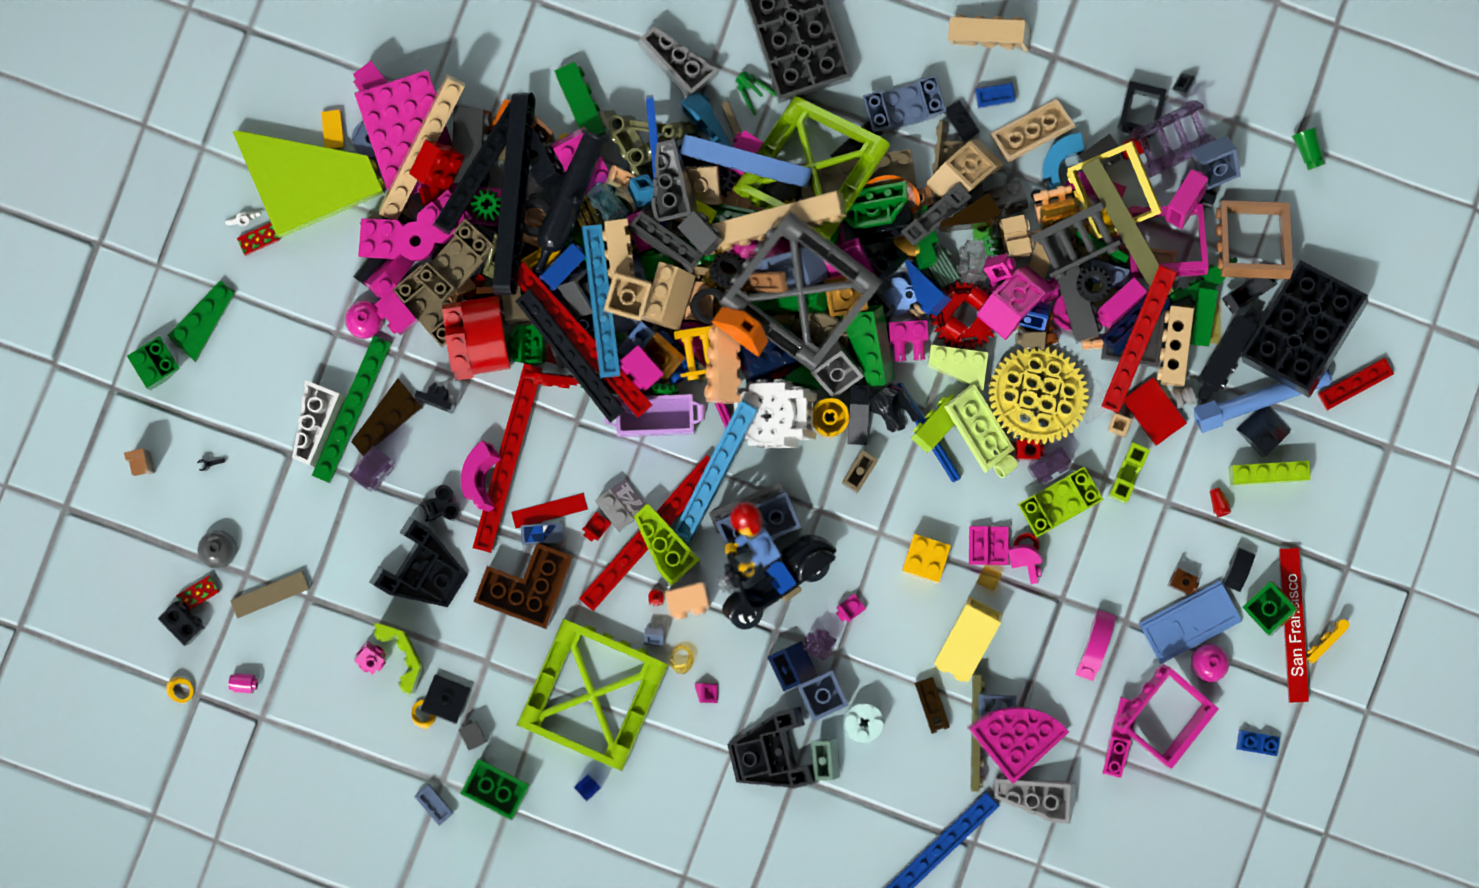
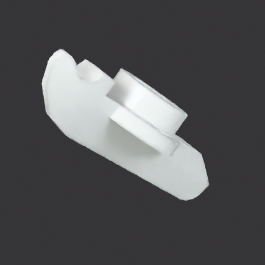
M240 212L235 218L226 220L225 223L226 225L238 223L241 226H246L250 219H256L257 216L261 215V212Z

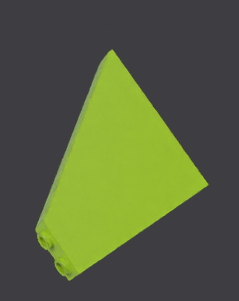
M233 131V135L279 239L385 194L382 189L386 187L382 177L378 178L375 172L378 170L374 159L370 161L366 155L243 131Z

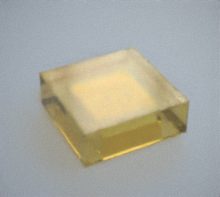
M984 565L976 583L994 591L1002 573Z

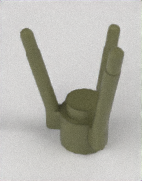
M494 234L492 240L493 247L482 272L490 278H493L495 261L493 260L496 254L498 234Z

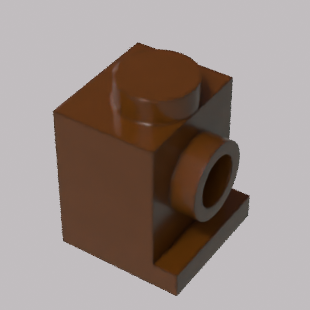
M1175 568L1167 586L1186 595H1191V592L1195 593L1199 586V582H1197L1198 577L1180 568ZM1184 578L1188 579L1189 584L1187 586L1183 585L1182 580Z

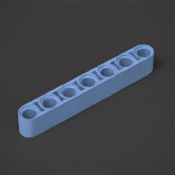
M684 135L680 149L681 155L802 188H808L812 169L689 135Z

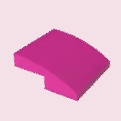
M969 526V565H1010L1008 553L1010 527Z

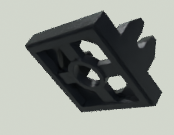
M434 382L429 386L427 393L416 390L414 395L418 401L451 414L455 411L456 407L454 404L447 401L449 397L448 389H445L444 385L440 388Z

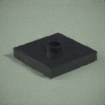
M435 674L420 711L457 724L471 688Z

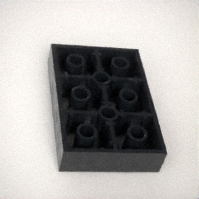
M1300 260L1290 279L1287 280L1241 355L1242 362L1310 398L1369 303L1368 295Z

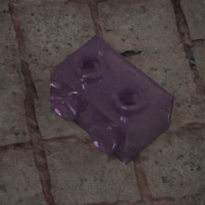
M1062 446L1030 465L1027 469L1037 484L1040 482L1045 484L1053 479L1052 475L1057 471L1061 474L1068 470V464L1071 463V460Z

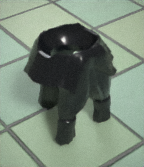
M893 383L884 387L873 397H870V412L881 415L886 423L887 430L892 433L901 431L906 427L900 416V408L907 411L913 422L921 417L912 407L904 388Z

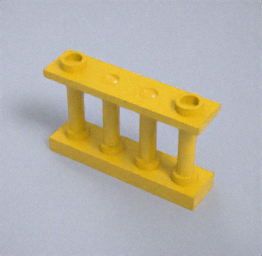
M711 326L674 332L675 340L682 339V342H684L688 372L680 374L681 378L687 377L688 380L699 379V375L706 374V370L696 371L692 341L693 337L697 336L702 340L707 368L709 366L707 350L710 347L708 332Z

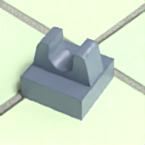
M648 623L644 632V645L663 646L664 629L662 624L658 625V629L651 628V623Z

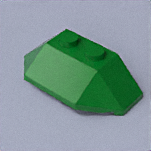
M907 181L862 189L843 220L855 230L892 223L908 200Z

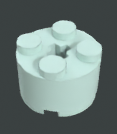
M866 703L851 707L844 719V727L847 734L858 742L873 741L881 734L884 726L881 712L875 706ZM860 718L868 719L867 728L859 726L861 723Z

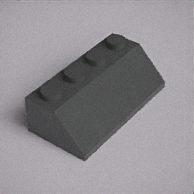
M454 107L452 147L465 157L453 183L458 185L489 136L493 124L491 112L479 108ZM489 172L481 183V187H488L490 181Z

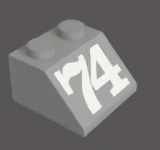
M627 479L615 485L595 500L596 504L618 532L635 521L634 515L646 505Z

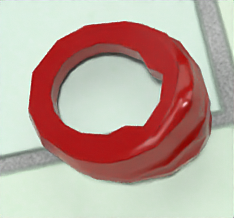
M1031 532L1020 534L1013 544L1018 545L1022 539L1030 538L1034 542L1033 546L1038 550L1040 548L1039 537L1036 538L1035 534Z

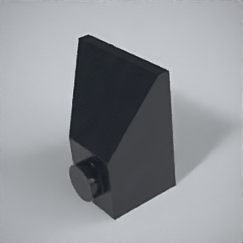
M1268 407L1257 410L1236 429L1262 458L1268 455L1290 433L1287 427Z

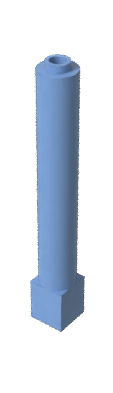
M1327 369L1315 390L1330 385L1332 375L1329 369ZM1278 382L1218 404L1214 400L1194 407V419L1201 433L1222 427L1224 421L1302 394Z

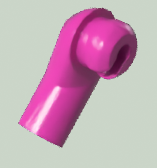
M1054 278L1049 279L1048 283L1056 291L1044 304H1048L1058 297L1059 285L1058 281Z

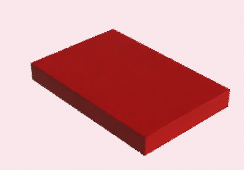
M1151 378L1126 396L1123 402L1155 446L1187 424L1154 378Z

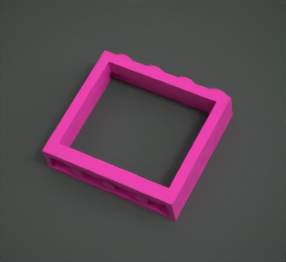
M1198 204L1192 215H1197L1201 261L1159 263L1178 271L1176 277L1207 275L1209 266L1203 204ZM1131 206L1128 210L1132 217H1136L1150 211L1151 208L1150 206ZM1161 206L1163 212L1153 217H1166L1168 206ZM1128 250L1130 279L1144 278Z
M1162 664V666L1156 669L1151 680L1144 684L1140 694L1131 701L1129 708L1119 716L1116 725L1160 763L1172 770L1219 708L1171 667ZM1169 676L1200 702L1202 706L1165 753L1161 755L1129 726Z

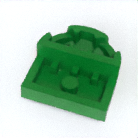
M534 325L515 326L514 330L505 339L508 355H510L513 361L523 364H546V340Z

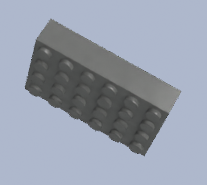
M744 0L778 103L791 100L795 96H804L851 80V73L826 0Z

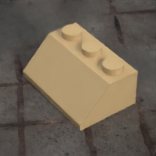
M659 262L642 320L679 331L696 276L679 267Z

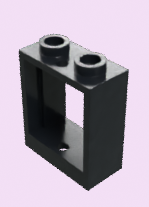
M1129 81L1117 128L1121 129V132L1132 134V132L1140 133L1139 136L1144 138L1154 137L1157 133L1167 89ZM1131 93L1158 99L1152 127L1125 121Z

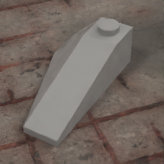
M996 778L994 798L1044 818L1046 821L1069 824L1076 800V783L1018 779L1012 784L1008 779Z

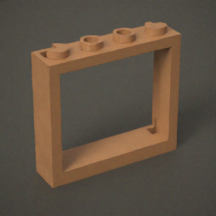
M1221 200L1219 208H1216L1215 218L1219 219V224L1216 225V236H1219L1217 253H1220L1217 266L1221 270V277L1290 279L1293 272L1290 203ZM1227 213L1279 215L1281 265L1229 263Z

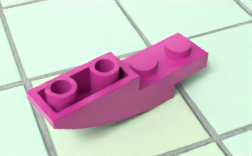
M1124 697L1119 699L1107 745L1103 774L1122 778L1131 737L1121 730L1116 723L1119 716L1129 708L1132 699ZM1135 720L1129 726V728H1131L1132 730L1134 727Z

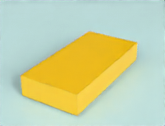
M341 111L321 112L325 148H345Z

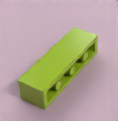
M1309 461L1245 464L1229 467L1230 486L1307 482L1311 480Z

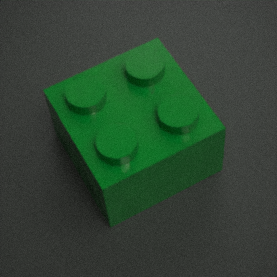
M1270 581L1242 607L1268 636L1275 634L1300 611L1273 581Z

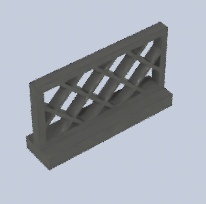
M781 482L709 512L717 534L719 530L715 522L730 516L732 509L737 504L748 502L756 505L784 493Z

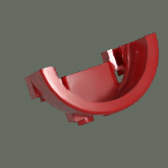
M499 296L442 304L445 339L451 372L453 371L455 381L474 378V375L511 369Z

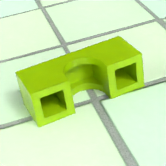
M1134 442L1129 445L1107 497L1123 504L1128 503L1135 487L1134 484L1137 476L1145 464L1150 449Z

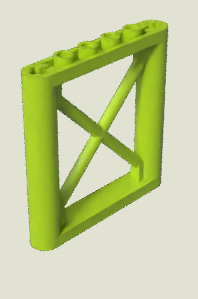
M795 96L756 154L776 159L797 127L807 163L803 167L812 169L811 181L815 196L823 195L817 174L818 169L860 158L838 191L843 194L846 213H848L890 148V144L884 138ZM809 117L862 143L863 146L858 151L814 163L804 122ZM744 172L733 188L738 195L751 201L758 208L771 209L786 205L760 191L763 185L775 182L776 180ZM844 217L841 218V221L834 223L827 221L823 222L822 226L812 228L830 240Z
M563 618L516 725L623 771L669 664L648 656L649 651L638 648V650L630 648L632 644L621 640L620 643L614 641V636L603 632L600 635L595 632L596 628L587 624L585 627H582ZM581 635L644 662L641 672L594 689L577 645ZM571 649L588 693L544 709ZM641 680L617 737L614 740L598 697ZM591 700L608 744L605 754H601L542 728L541 725L544 718Z

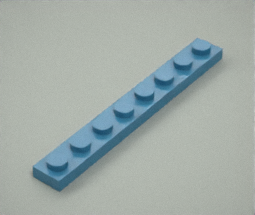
M602 224L582 226L600 378L620 376L613 313L603 311L609 291Z
M741 400L734 411L674 529V532L688 543L692 541L759 410L745 400Z

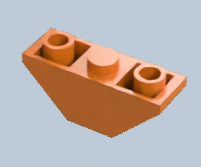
M721 307L712 320L714 325L756 356L761 354L768 343L761 324L746 312Z

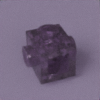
M817 628L812 633L809 632L805 637L804 642L806 644L803 650L807 651L814 658L824 660L830 656L837 639L830 636L827 631Z

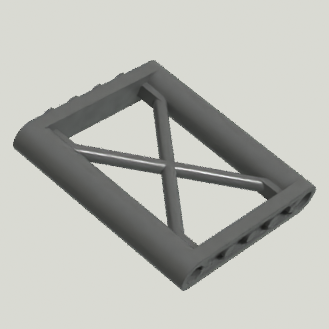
M789 210L775 228L771 227L765 235L767 239L763 243H758L753 250L755 252L751 259L748 257L742 264L743 270L740 274L737 272L730 280L732 284L723 294L719 303L726 308L746 312L761 324L767 339L806 368L813 371L882 283V279ZM781 235L789 239L796 288L788 289L785 292H761L747 294L740 288ZM798 242L850 281L804 287ZM854 288L860 295L818 347L811 342L805 294ZM797 296L803 340L752 302Z

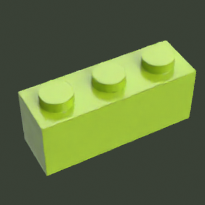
M950 394L947 398L943 396L937 402L939 407L935 411L931 409L925 416L927 420L923 424L920 422L912 430L914 434L911 439L926 453L930 452L955 425L944 407L955 398L953 394Z

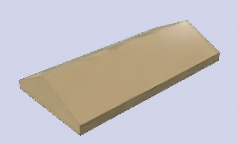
M1055 99L992 132L990 135L1000 154L1010 162L1075 128V124L1058 99Z

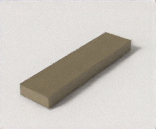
M303 571L230 600L236 617L241 618L307 591L309 586Z

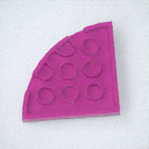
M1027 707L999 709L982 716L967 727L1012 784L1069 733L1064 725L1053 717L1039 710Z

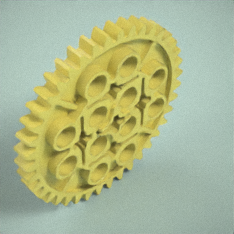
M1049 347L1046 348L1045 352L1039 348L1037 351L1035 348L1030 349L1029 352L1028 349L1024 348L1022 353L1018 349L1016 356L1010 353L1009 358H1004V363H999V369L996 368L994 371L996 375L991 377L993 382H990L989 387L992 389H989L988 394L993 396L989 397L988 401L994 403L991 404L990 409H996L993 415H999L997 422L1003 421L1001 428L1008 427L1007 433L1014 431V438L1021 435L1020 441H1023L1025 437L1028 443L1034 439L1035 444H1038L1040 440H1042L1043 444H1046L1047 439L1053 443L1055 438L1060 441L1062 436L1065 438L1068 436V432L1073 433V427L1077 428L1079 426L1078 422L1083 420L1082 415L1086 414L1084 408L1088 407V403L1085 401H1088L1089 396L1085 394L1088 393L1089 389L1083 388L1087 384L1086 381H1081L1084 378V374L1078 375L1080 368L1074 369L1076 363L1069 364L1070 357L1063 359L1064 353L1057 356L1056 349L1052 353H1050ZM1030 364L1038 365L1039 369H1032ZM1049 368H1055L1057 370V373H1051L1049 371ZM1040 374L1043 375L1044 380H1040ZM1008 377H1014L1017 382L1011 383ZM1027 381H1032L1035 387H1029ZM1020 384H1021V392H1022V394L1020 395V397H1019V399H1018L1019 393H1018V390H1017V389L1019 388V386H1020ZM1045 386H1052L1054 391H1048ZM1064 390H1070L1073 395H1066ZM1058 394L1060 401L1056 406L1055 396ZM1004 395H1011L1013 400H1006ZM1023 399H1029L1032 405H1026ZM1042 403L1049 404L1051 409L1043 408ZM1061 407L1067 408L1069 413H1063ZM1033 410H1037V416H1034ZM1020 417H1026L1028 423L1021 422ZM1038 421H1044L1047 427H1041Z

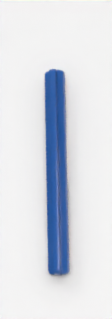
M899 382L896 385L901 388H904V390L906 391L905 394L909 398L912 407H914L916 412L921 416L919 420L915 421V424L918 425L920 422L923 424L926 421V419L922 415L921 411L917 407L916 403L912 399L904 384L902 382ZM939 442L932 451L950 480L954 483L961 478V475Z

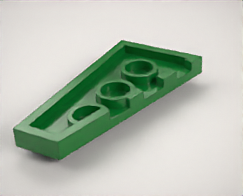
M220 280L167 336L191 359L197 362L201 351L208 343L209 337L216 329L217 323L221 316L224 315L235 294Z

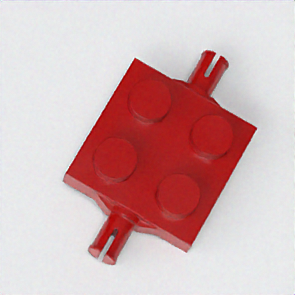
M522 370L521 372L522 378L532 379L534 384H541L542 386H558L570 389V385L577 386L579 384L571 374L567 376L537 372L535 370Z

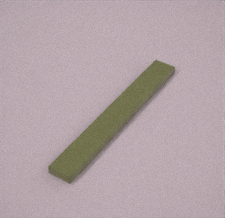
M1097 157L1081 168L1150 287L1160 264L1102 162ZM1171 287L1169 294L1174 292L1173 287Z

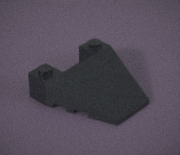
M409 516L400 533L414 541L415 544L396 575L378 566L369 583L391 596L448 607L468 574L431 529Z
M801 707L774 713L771 717L727 745L737 783L795 789L819 782L814 779L813 764L801 767L796 766L788 733L789 729L805 726Z

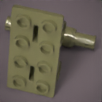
M614 110L601 111L599 113L601 115L600 120L611 132L610 137L613 142L620 147V154L630 164L629 168L632 174L637 177L648 174L651 177L653 174L648 167L652 164L650 142L645 144L637 132H649L648 122L638 121L631 115H617ZM683 121L670 124L656 123L657 133L663 134L658 137V143L672 139L678 141L683 139L684 135L695 136L698 133V128H695L696 125Z

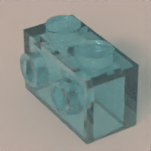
M597 183L586 194L590 199V204L602 213L601 216L605 221L624 219L630 213V210L618 196H615L614 191L607 183Z

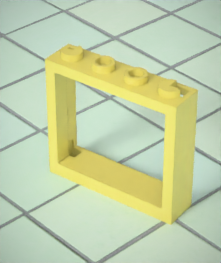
M1134 141L1067 169L1068 180L1070 184H1074L1076 189L1074 195L1077 201H1081L1083 205L1081 211L1092 205L1077 171L1097 157L1101 161L1126 150L1151 208L1150 211L1133 217V219L1138 223L1163 212ZM1091 217L1088 218L1091 224L1089 230L1092 235L1096 236L1097 239L1102 238L1095 220H1092ZM1115 226L1107 228L1110 234L1117 232Z

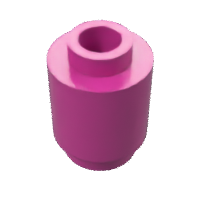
M235 673V675H230L228 687L233 692L253 694L254 690L258 688V679L255 678L254 674Z

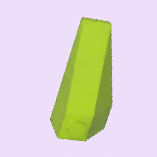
M648 503L634 515L658 572L671 586L701 561Z

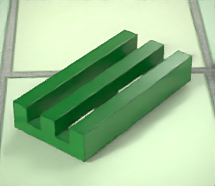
M989 235L983 238L987 256L995 257L1004 254L1000 252L1003 249V245L998 243L1002 242L1000 237Z

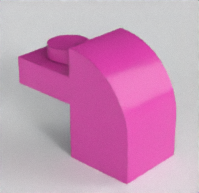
M1029 544L1009 546L1008 553L1012 569L1027 566L1030 583H1039L1042 571L1041 567L1037 566V564L1043 562L1041 552Z

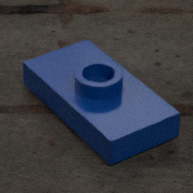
M1013 83L975 89L978 109L1016 102Z

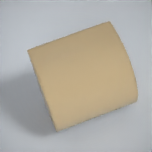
M1114 412L1108 431L1126 438L1133 419Z

